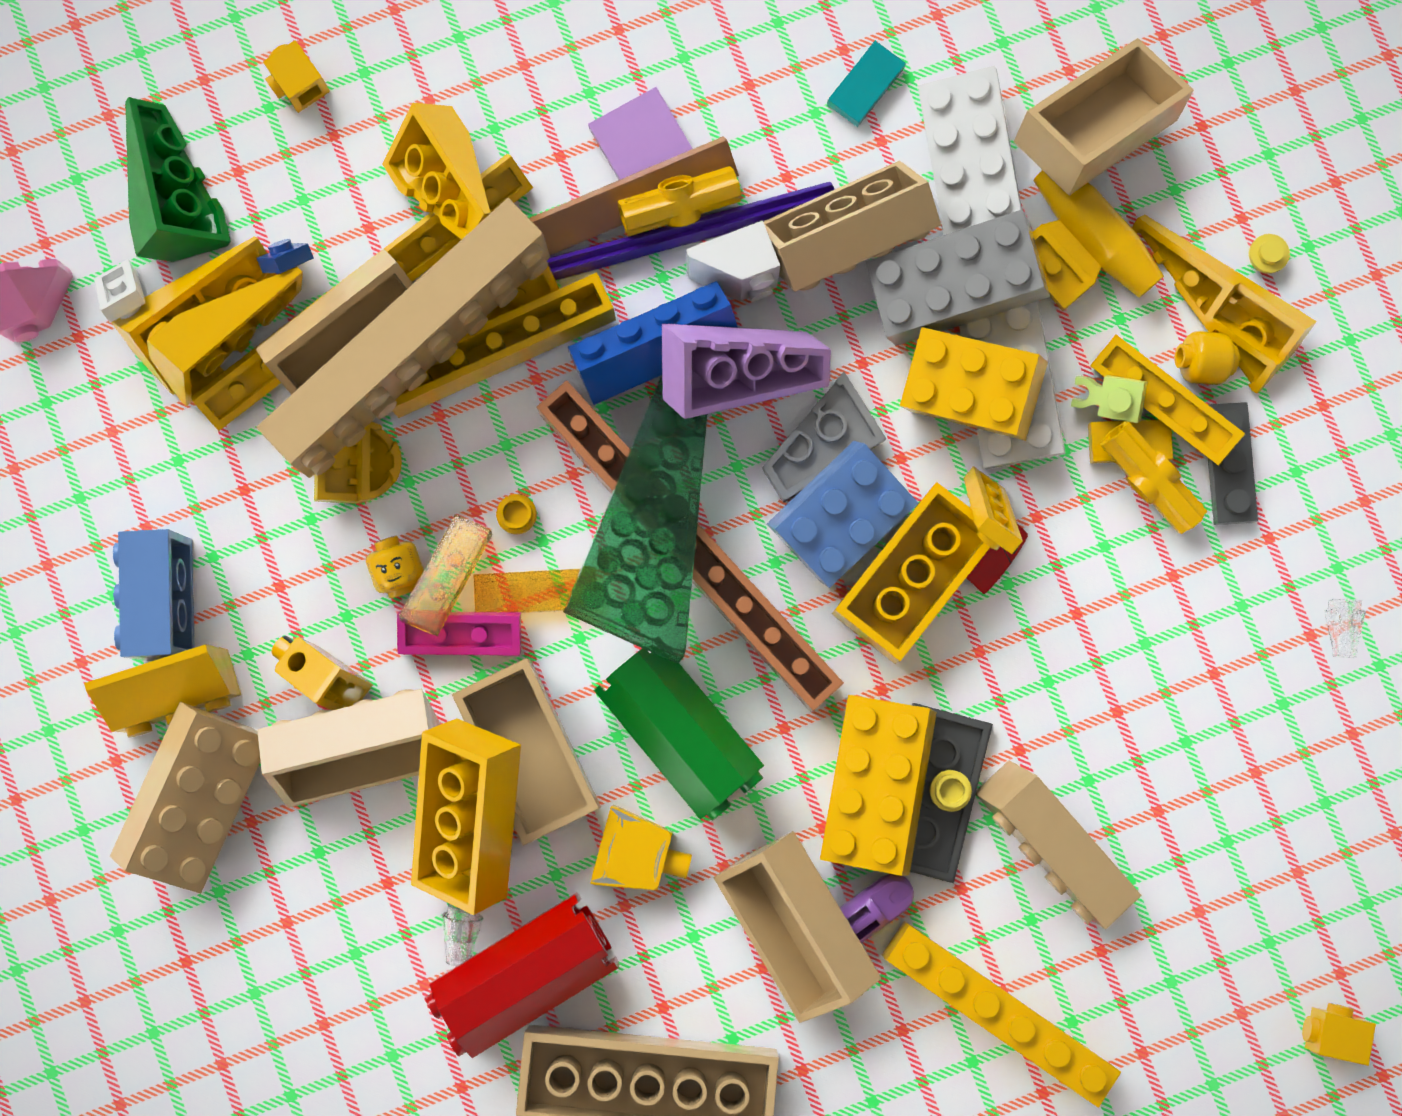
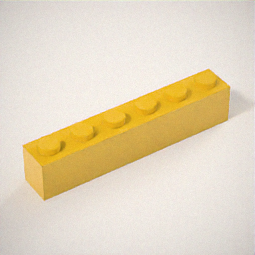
M598 273L589 275L491 319L476 334L464 336L456 344L458 348L448 360L443 363L437 361L426 371L427 377L420 386L412 391L407 389L395 400L397 404L392 412L398 418H401L616 321L614 307Z
M903 921L881 954L893 966L1097 1108L1100 1107L1120 1076L1121 1071L906 921Z

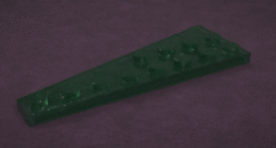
M661 375L563 613L679 664L686 652L708 414L687 419L680 416L663 400Z

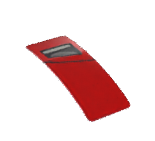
M1019 524L1017 525L1023 542L1013 554L1001 546L998 550L990 547L966 579L983 594L987 593L1001 578L1024 545L1028 533Z

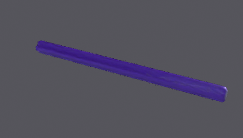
M825 182L701 216L697 222L688 226L661 227L549 258L547 262L555 280H560L724 235L760 221L764 222L833 191L835 188L832 182Z

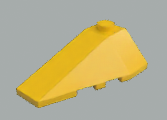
M412 102L382 165L403 195L413 197L419 201L421 209L437 215L440 218V223L462 240L491 213L470 133L452 106Z
M257 237L250 238L144 297L146 303L141 305L139 311L133 316L126 319L118 318L111 322L132 352L172 395L175 394L149 358L147 339L150 332L156 325L163 321L168 323L177 314L274 276L276 273H262L257 258L267 254V251Z
M296 266L281 274H276L177 314L168 323L163 321L152 329L147 339L149 358L185 406L192 402L191 396L224 372L220 366L233 351H239L242 354L249 347V341L254 336L256 327L259 324L262 326L269 325L302 290L303 271Z

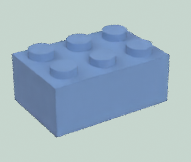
M853 441L766 525L822 584L830 588L919 503L865 443Z
M170 529L119 531L118 543H115L113 546V561L115 566L119 567V584H116L114 587L113 598L116 608L119 609L120 625L115 627L114 642L116 649L120 650V657L141 661H155L195 648L192 539Z

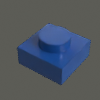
M284 239L269 245V253L258 257L257 261L262 273L281 274L314 259L308 243H292L291 239Z

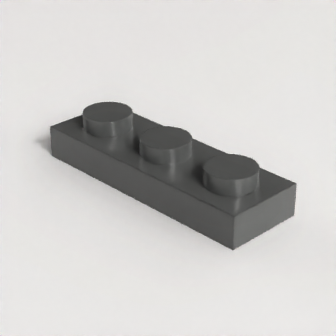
M1248 402L1208 404L1246 434L1219 466L1208 458L1213 525L1255 523L1258 521Z

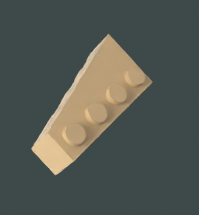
M1008 760L977 789L976 796L994 814L992 819L1007 835L1010 836L1012 834L1021 844L1018 847L1019 850L1035 866L1039 863L1045 869L1047 874L1044 878L1060 895L1066 892L1074 901L1070 905L1071 909L1087 925L1093 920L1106 930L1142 896L1036 774Z

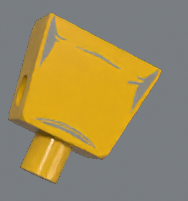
M612 805L590 884L658 890L662 873L684 879L687 878L692 855L669 849L673 831L619 806Z

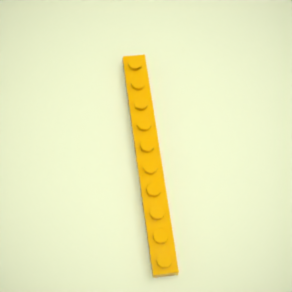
M509 154L504 155L480 174L490 212L494 211L508 197L515 203L533 189L529 180ZM430 212L384 249L413 282L437 263L461 239L444 227L437 215ZM258 346L191 396L192 402L218 431L281 384L256 350Z

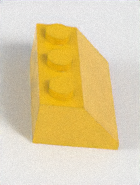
M207 644L84 683L87 694L111 732H126L128 738L153 731L151 724L166 720L167 725H169L179 702L197 708L205 707L206 711L213 712L231 706L230 699L241 696L229 650Z

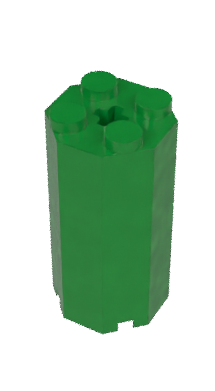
M657 637L651 642L655 650L649 653L643 647L606 678L607 682L611 685L606 691L600 685L593 691L697 817L701 820L707 815L713 821L731 806V803L727 800L730 795L739 788L745 794L764 778L759 772L764 767V764Z

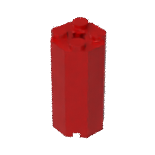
M578 892L439 976L429 984L431 993L425 997V1001L436 1019L442 1017L450 1030L447 1034L448 1042L457 1056L460 1057L467 1053L471 1058H474L619 968L620 964L616 956L610 960L607 958L609 955L606 951L612 947L589 907L586 905L579 909L576 905L582 899Z

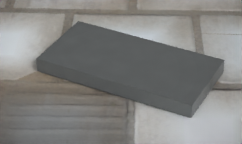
M912 703L913 706L930 708L936 711L937 714L910 872L954 884L993 724ZM955 770L968 778L972 794L968 804L961 810L954 812L944 811L938 808L932 801L930 785L933 778L940 772Z

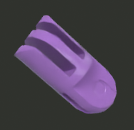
M886 874L843 904L840 909L862 944L910 907L914 898V890L906 877Z

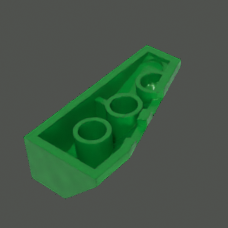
M128 97L125 101L129 225L136 257L176 262L227 247L231 241L224 210L217 198L211 199L202 183L206 177L201 168L194 167L184 150L187 143L166 105Z

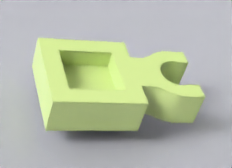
M1079 375L1075 378V385L1086 386L1089 390V396L1087 399L1073 398L1071 407L1086 408L1091 405H1098V416L1139 423L1141 422L1148 382L1107 375L1104 376L1103 385H1100L1091 377Z

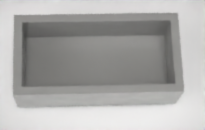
M1023 209L866 261L885 336L895 346L918 339L921 327L942 332L1050 297L1030 222Z

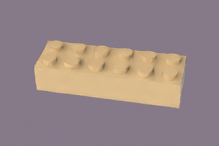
M529 1024L524 1032L516 1116H774L779 1056L775 1048Z

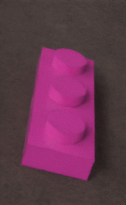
M399 611L397 614L398 654L520 656L522 652L521 612Z

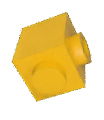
M296 40L276 47L270 53L269 58L263 61L271 74L265 78L266 82L278 99L286 96L297 113L330 92L324 79Z
M1328 1003L1327 1010L1312 1007L1311 1014L1306 1017L1302 1028L1303 1040L1306 1041L1304 1048L1318 1055L1369 1066L1376 1024L1353 1016L1354 1009L1334 1003Z

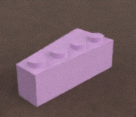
M662 324L663 400L680 416L687 419L829 387L831 349L807 331Z

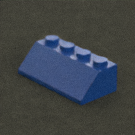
M715 281L700 287L693 292L668 303L661 304L650 311L625 320L616 326L568 346V353L593 405L662 375V324L738 328L732 306L718 282Z

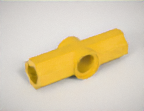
M729 166L693 178L687 175L670 177L660 182L658 189L619 200L618 210L625 232L629 237L664 225L670 227L691 225L697 222L703 213L741 202L742 194L735 171Z
M1124 421L1119 426L1114 427L1104 437L1100 445L1127 475L1126 481L1144 501L1148 504H1153L1177 533L1183 534L1193 529L1203 520L1207 510L1180 480L1182 476L1162 453L1154 451L1130 422Z

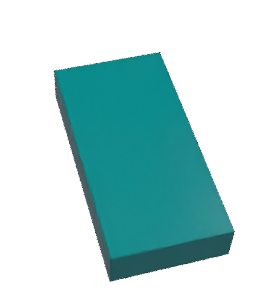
M875 40L828 98L827 105L858 128L905 69L906 63Z

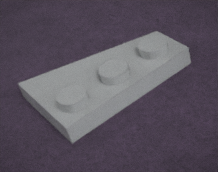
M843 371L832 387L764 464L762 470L784 503L796 496L853 441L865 443L871 450L883 443L887 438Z

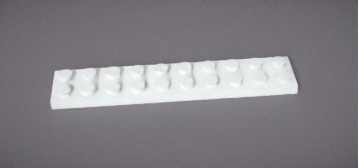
M993 65L918 85L943 235L1022 210L996 66ZM1039 301L959 326L962 337L1039 354L1048 361L1026 441L977 429L983 467L987 470L1066 454Z

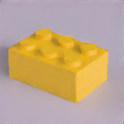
M921 327L900 407L913 413L1026 441L1048 361L1039 354Z

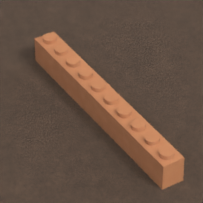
M567 380L536 406L543 420L810 712L817 709L844 684Z

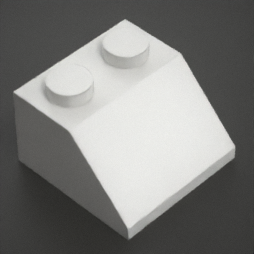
M763 221L686 249V272L689 279L705 286L717 281L724 294L741 301L750 297L751 301H758L773 293L772 289L777 287L780 263Z

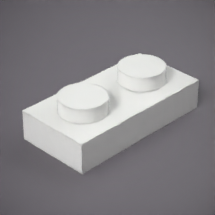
M129 259L94 278L100 311L109 323L118 318L126 319L133 316L139 311L141 305L146 303L138 271Z

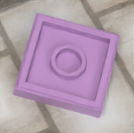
M657 87L588 123L590 132L618 180L693 149Z

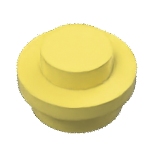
M1264 234L1252 242L1248 255L1251 265L1256 270L1265 274H1272L1286 266L1290 258V250L1286 241L1280 236Z
M945 770L933 778L930 785V796L938 808L954 812L964 808L970 801L972 794L971 784L968 778L961 772Z

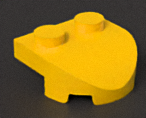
M372 421L364 428L366 433L359 442L351 447H343L334 456L336 460L326 472L318 476L314 474V502L360 504L369 502L384 494L397 481L401 471L402 458L398 443L391 439L380 424Z

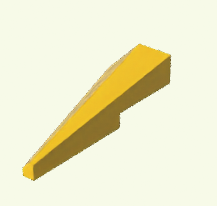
M1144 214L1138 217L1132 229L1136 233L1141 234L1154 252L1152 256L1158 264H1163L1176 281L1174 286L1207 331L1228 335L1233 344L1238 347V366L1250 381L1248 386L1256 394L1259 393L1295 353L1317 321Z

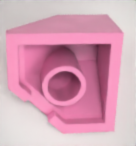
M40 260L38 268L30 266L20 267L19 262L0 264V335L12 342H27L36 338L39 335V331L51 326L73 278L71 270L59 260Z

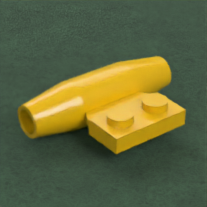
M1043 170L1034 178V183L1058 219L1041 224L1032 233L1050 298L1062 311L1066 310L1095 284L1101 269L1138 298L1142 297L1164 277L1139 235L1089 182L1071 195H1068Z

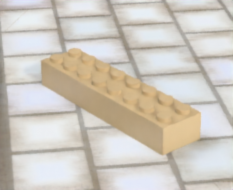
M508 197L256 428L289 464L308 478H311L314 474L318 476L326 472L336 460L334 456L343 447H351L359 442L366 433L364 428L376 417L382 419L395 408L397 404L395 400L407 389L412 391L420 386L427 377L426 371L437 361L443 363L456 352L458 348L456 344L467 334L474 335L481 330L488 321L486 316L497 306L502 308L508 305L518 293L517 288L528 278L534 280L543 273L548 266L547 260L551 258L543 232Z

